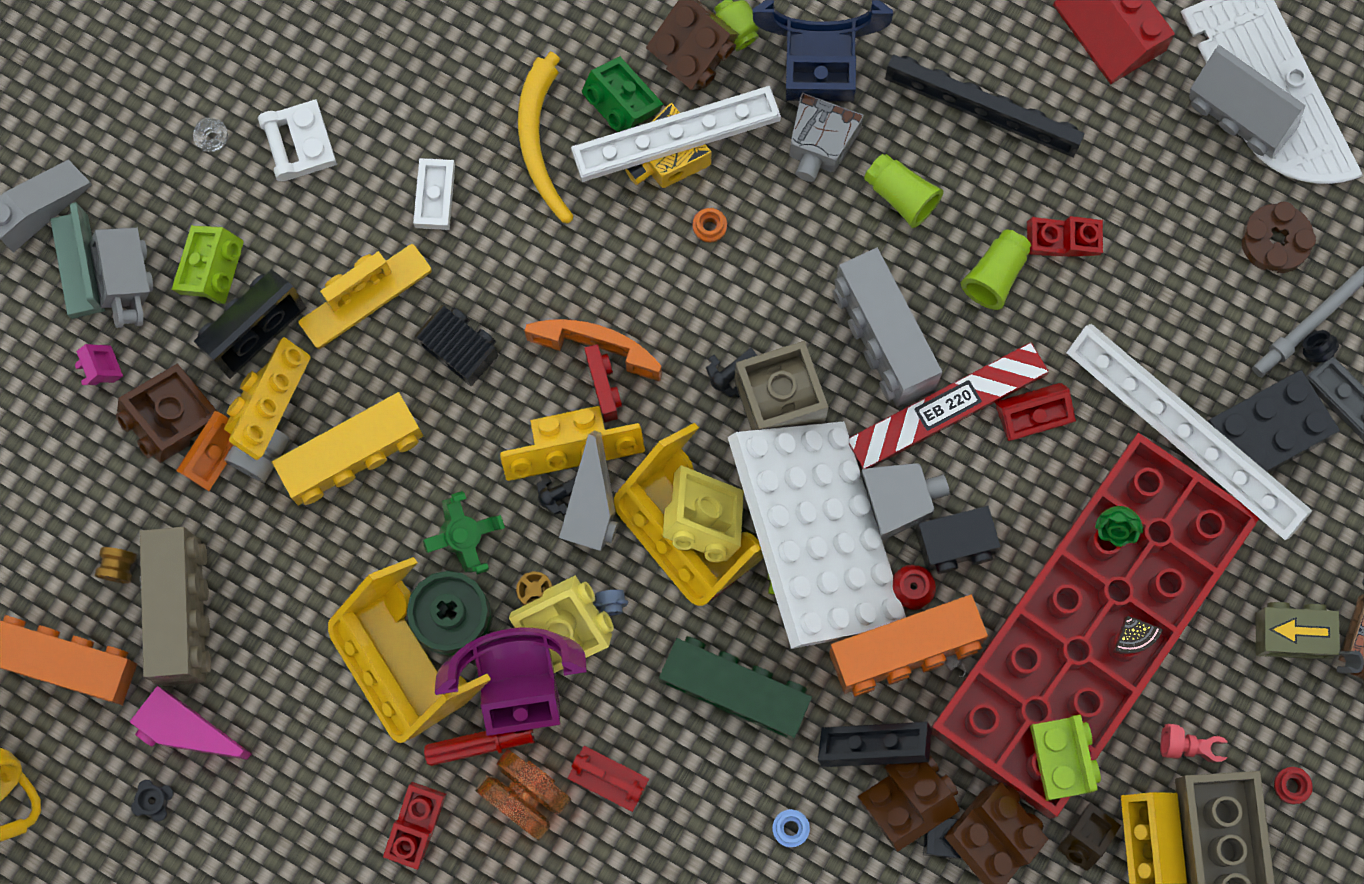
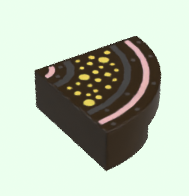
M1126 616L1113 652L1122 655L1141 652L1157 641L1163 629Z

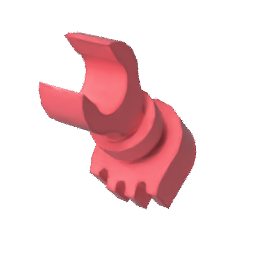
M1165 724L1161 733L1160 751L1162 757L1179 759L1182 754L1186 757L1199 755L1208 762L1217 763L1226 760L1227 757L1215 756L1211 751V745L1213 743L1225 744L1228 741L1220 736L1209 737L1205 740L1197 739L1195 735L1187 734L1185 736L1183 727L1175 724Z

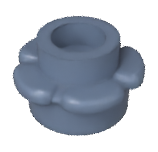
M605 590L595 593L596 603H594L596 609L601 610V612L605 611L609 616L622 614V608L626 607L629 603L628 600H625L624 590Z

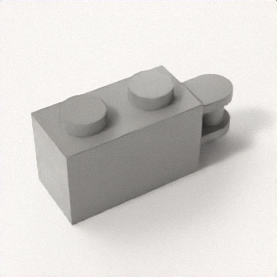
M138 227L95 230L89 245L101 308H112L116 328H123L124 324L134 323L136 327L142 326L143 311L141 305L144 304L149 293L153 291L152 275L150 272H146L144 260L147 258L146 243L144 240H140ZM131 306V309L123 310L122 307Z

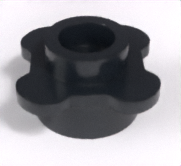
M150 780L141 781L138 785L134 802L131 805L133 814L136 816L145 814L158 822L164 820L167 816L166 807L168 801L174 796L173 789L168 785L162 787L153 785ZM151 797L156 799L154 804L149 802Z

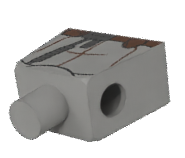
M802 93L789 154L792 158L800 161L795 173L796 176L802 180L814 182L820 168L835 172L858 136L864 115Z

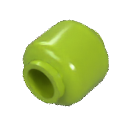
M724 0L714 8L715 15L740 34L734 42L736 44V51L743 50L759 38L757 32L760 27L753 22V10L747 1L737 0L733 2V0Z

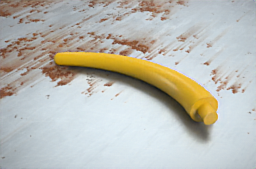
M550 51L544 59L536 58L524 82L518 108V135L523 159L535 187L553 213L563 223L568 224L573 220V214L559 196L549 177L540 145L539 125L543 102L551 84L559 74L555 67L559 63L560 58Z

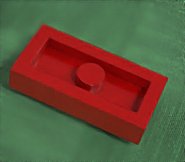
M598 344L585 347L586 359L604 423L617 420L616 408L622 407L617 386L610 388L607 375L613 374L608 353L601 355Z

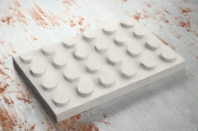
M845 422L741 431L727 437L791 649L846 639L906 618L903 605L897 599L893 590V574L864 482L860 476L861 473L855 454L849 445V435Z

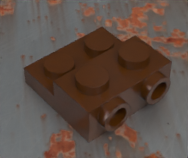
M678 0L646 46V49L667 65L666 70L690 90H701V88L704 89L709 86L716 76L714 70L721 60L725 61L736 48L734 42L740 34L698 0Z
M177 363L119 397L116 419L124 431L129 432L133 430L139 437L137 443L144 456L147 458L154 456L159 463H162L188 447L190 439L202 432L214 411L217 410Z
M931 755L929 762L888 764L884 767L888 777L857 796L863 808L897 852L960 811L954 798L958 794L956 786L947 774L941 778L936 774L940 770Z
M1002 782L983 788L944 836L983 884H1007L1021 866L1032 862L1048 841L1047 836L1042 832L1044 828L1042 821L1037 816L1027 813L1018 803L1020 801L1019 793L1013 787L1004 785Z

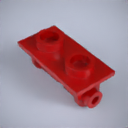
M583 746L580 754H577L571 766L572 770L567 777L572 782L631 812L634 811L649 781V778L586 746Z

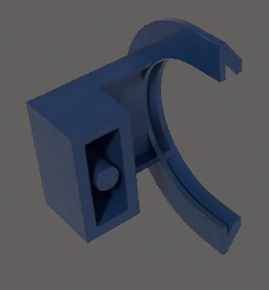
M765 0L753 8V22L758 27L774 34L787 36L786 101H800L801 94L804 93L824 101L854 102L856 91L855 37L869 35L885 29L891 24L893 10L880 0H872L871 8L865 14L840 21L821 22L791 18L779 13L774 8V0Z

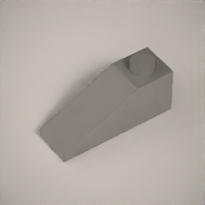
M68 159L4 192L0 196V240L14 253L49 223L50 218L56 217L91 187V182Z
M594 430L587 437L559 538L601 551L607 542H613L618 522L613 521L616 510L601 432Z

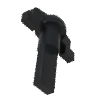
M749 348L721 372L716 368L721 363L717 357L712 355L708 358L711 364L706 367L712 387L729 398L734 394L739 398L737 387L732 388L729 382L735 378L736 362L758 356L755 351Z
M547 473L541 475L542 481L536 483L539 504L554 516L561 513L564 517L567 511L565 503L558 506L556 502L571 495L576 477L548 490L547 486L552 484V481Z

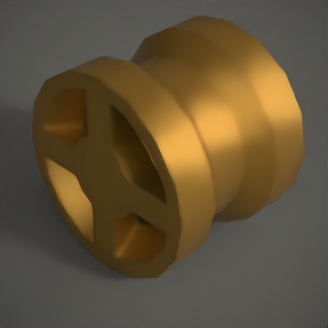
M101 547L99 556L102 558L101 565L96 568L94 576L118 583H131L132 574L130 573L131 564L136 562L137 554L117 548Z
M533 571L526 573L520 578L517 583L516 592L521 604L524 606L541 598L544 590L553 585L546 575Z

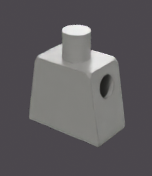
M919 463L862 469L860 474L882 540L931 518L934 513L932 500L950 495L949 486L944 474L925 479Z

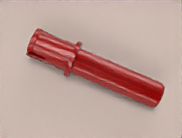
M533 729L487 736L486 731L427 744L424 747V756L427 764L433 766L494 751L502 754L503 749L534 744L535 737L532 735L534 733Z

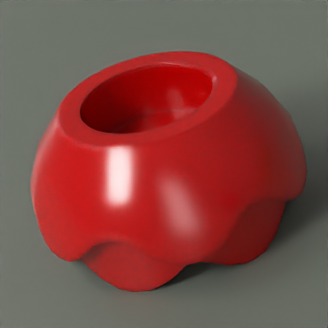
M906 565L893 575L895 596L904 607L910 610H919L933 600L936 592L935 580L926 568L919 565ZM912 583L916 584L917 589H911L910 585Z

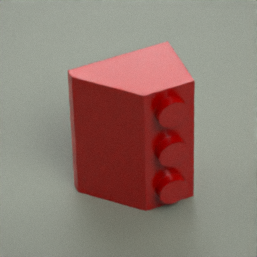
M1056 0L1053 4L1110 85L1166 52L1175 35L1151 0Z

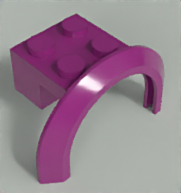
M511 628L489 633L466 644L441 666L436 675L435 695L458 692L459 676L462 670L475 659L478 676L488 674L491 679L481 689L480 705L487 736L560 725V699L550 649L556 651L561 656L564 676L587 672L585 652L574 640L539 628Z

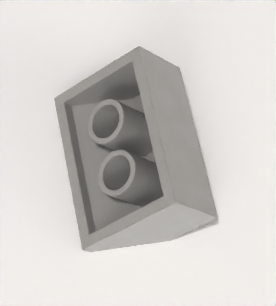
M1220 45L1214 50L1190 88L1189 100L1192 101L1191 105L1197 112L1204 116L1210 114L1220 121L1219 126L1225 132L1232 136L1238 134L1248 141L1247 146L1253 152L1260 156L1266 154L1272 159L1299 127L1306 106Z

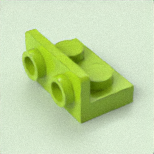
M191 225L171 290L180 295L207 297L218 304H225L244 244L243 240L223 227Z
M1081 715L1030 726L1046 801L1097 791L1096 783L1101 782L1100 770L1097 761L1091 760L1088 745H1092L1091 730L1087 722H1082Z

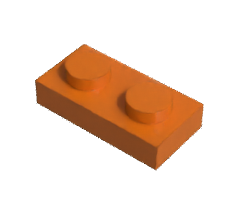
M214 411L176 470L207 491H210L227 465L224 459L231 447L234 446L229 442L231 434L224 430L229 418L217 411Z

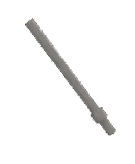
M1364 265L1285 338L1279 337L1269 347V352L1252 367L1253 372L1258 377L1262 378L1278 362H1285L1295 353V347L1364 284Z

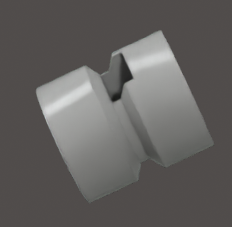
M276 429L263 456L259 460H255L234 445L224 461L242 473L265 483L274 467L271 458L282 455L290 438Z

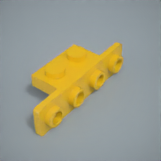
M414 244L408 245L388 260H385L379 251L373 255H365L354 264L353 269L344 275L338 274L327 281L325 288L320 290L326 302L300 319L299 325L317 349H321L429 275L432 269Z
M283 337L278 341L268 363L257 373L251 371L247 374L240 385V389L243 390L241 396H238L227 410L230 418L224 430L231 434L229 442L255 460H259L263 456L311 358L308 353L287 338Z
M600 406L530 420L535 445L502 451L500 458L507 481L578 467L588 434L594 430L601 432L606 460L645 452V446L639 423L605 430Z

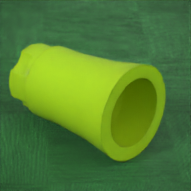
M887 154L880 155L864 176V180L873 186V190L898 211L911 228L919 226L933 212L944 192L943 189L924 180L901 162L893 160Z
M1003 230L999 238L993 241L977 265L961 281V288L965 294L981 306L993 310L1002 309L1017 275L1027 261V255L1031 247L1029 240L1013 230Z

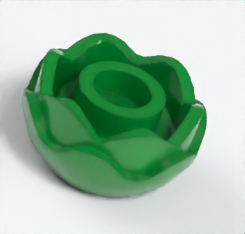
M1114 506L1100 514L1095 525L1100 539L1110 541L1118 547L1128 543H1136L1139 535L1143 533V524L1140 517L1132 509L1125 506Z

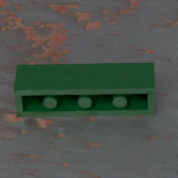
M686 636L685 641L676 638L659 676L660 683L794 741L812 699V696L806 694V687L787 680L785 685L772 679L774 675L772 672L755 665L752 670L738 665L740 659L727 652L720 651L716 655L706 651V644L695 638Z

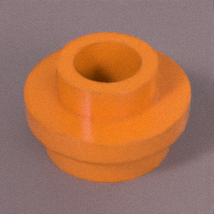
M706 208L695 215L693 231L700 240L716 242L726 233L727 220L721 211L714 208ZM707 222H713L716 228L708 231L703 226Z

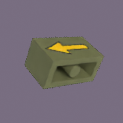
M1270 602L1267 603V607L1255 613L1256 656L1330 660L1339 656V611L1327 610L1324 604H1306L1304 609H1291L1290 603Z

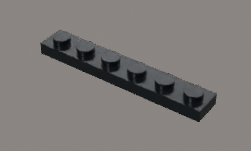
M893 54L887 66L885 76L887 81L1074 158L1085 133L1078 131V128L1071 123H1059L1049 119L1043 112L1037 109L1020 107L1014 104L1008 97L991 95L984 92L981 87L974 83H962L951 78L943 70H931L921 66L911 57H900Z

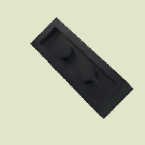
M928 722L822 727L818 762L822 767L929 762L932 728Z

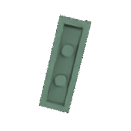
M77 202L69 204L71 214L50 218L66 311L71 319L105 311V308L100 306L89 243L92 234L89 217Z

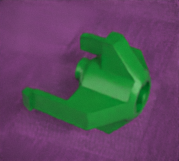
M461 491L451 494V498L442 500L445 522L441 526L439 534L422 541L426 553L445 548L450 552L456 553L465 573L476 572L478 575L489 570L487 563H480L475 549L480 542L481 535L494 530L504 529L505 526L501 515L479 521L465 516L460 500L466 499V496Z

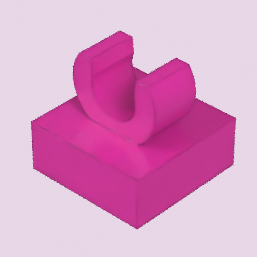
M85 344L76 351L79 360L76 362L75 368L83 369L86 378L81 381L82 385L115 383L123 377L111 345Z

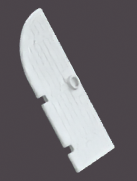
M1204 0L1181 11L1192 36L1195 37L1204 33L1207 40L1197 44L1205 63H1207L1217 46L1220 45L1306 105L1299 127L1273 159L1266 154L1260 156L1253 152L1260 160L1287 177L1308 183H1341L1363 176L1274 0Z

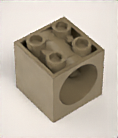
M805 340L736 362L735 385L751 430L825 423L829 407Z

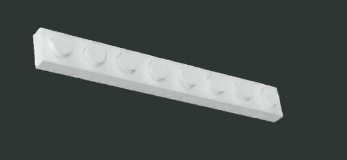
M1094 325L1085 326L1066 353L1284 540L1289 539L1311 514L1312 510Z

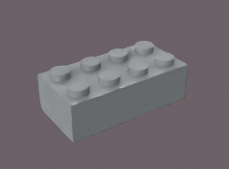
M878 247L840 264L835 279V289L832 290L834 299L840 309L846 308L851 318L848 320L849 328L855 339L861 338L867 349L864 351V356L869 367L872 370L877 369L882 381L879 384L885 398L888 401L893 400L895 406L899 408L935 391L942 375V370Z

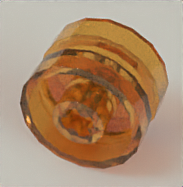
M507 749L496 765L498 770L512 781L507 787L494 776H486L475 791L527 833L541 841L551 828L549 819L536 810V807L541 803L553 814H561L572 799L554 785L555 780L531 761L526 763L511 750Z

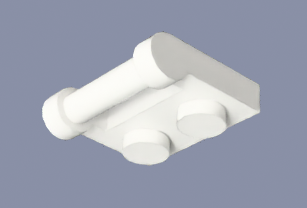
M316 99L280 111H267L258 116L260 128L266 132L276 165L274 174L277 181L291 180L337 165ZM288 124L298 155V162L289 163L278 127Z

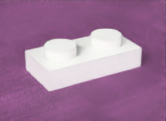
M419 158L413 221L415 228L450 230L455 175L454 160Z

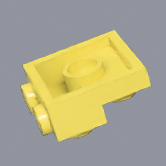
M681 465L674 473L672 501L665 508L663 537L672 540L673 546L677 549L688 550L692 548L705 553V558L711 562L727 561L741 547L744 491Z
M576 575L544 590L541 598L512 611L509 616V620L514 628H539L574 640L583 648L586 658L608 648L612 637L611 632L614 630L610 616L605 611L599 613L594 606L595 594L591 586L586 581L580 583ZM550 649L554 673L563 669L562 658L556 651Z

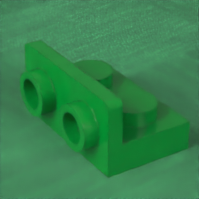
M621 56L591 70L582 89V94L586 97L587 101L597 109L616 132L635 127V125L658 114L664 105Z

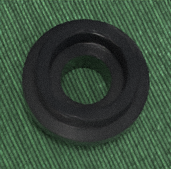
M1326 330L1313 332L1303 341V355L1309 362H1326L1337 352L1339 342L1335 336L1330 335Z

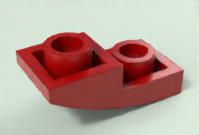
M1070 216L1065 221L1031 217L1027 221V239L1031 243L1029 254L1042 256L1101 255L1103 253V220Z
M411 782L408 786L399 817L393 824L383 858L418 870L447 794Z

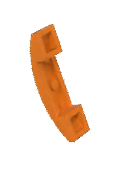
M565 319L545 320L526 324L524 332L529 342L559 351L565 338L588 346L598 344L601 350L627 357L625 361L627 372L659 382L661 380L662 367L660 363L638 343L612 329L589 322Z

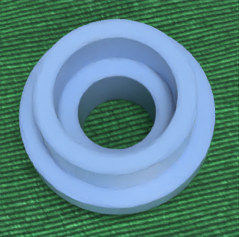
M789 809L777 815L773 822L772 831L775 839L781 845L797 847L806 841L810 832L808 819L803 813ZM790 821L798 826V832L793 836H789L784 832L785 823Z

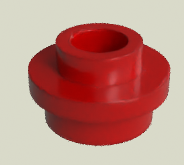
M1284 768L1275 777V793L1287 804L1303 803L1312 793V780L1301 768ZM1289 779H1293L1298 785L1295 793L1287 789L1286 784Z

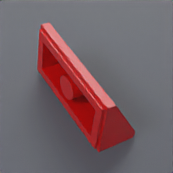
M1057 383L995 402L1008 441L1076 422L1070 390L1063 383Z

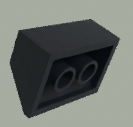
M271 269L266 275L261 274L256 277L250 284V289L241 298H235L226 305L224 313L215 322H209L204 325L198 332V337L194 340V343L231 379L307 307L295 288Z

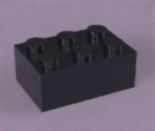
M1302 370L1207 421L1268 473L1325 443L1340 431Z

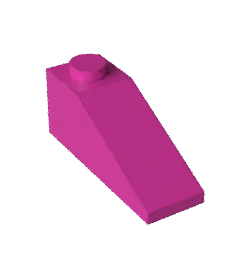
M159 686L154 689L130 720V723L138 728L135 735L151 747L157 742L170 748L248 760L251 756L249 751L169 691Z

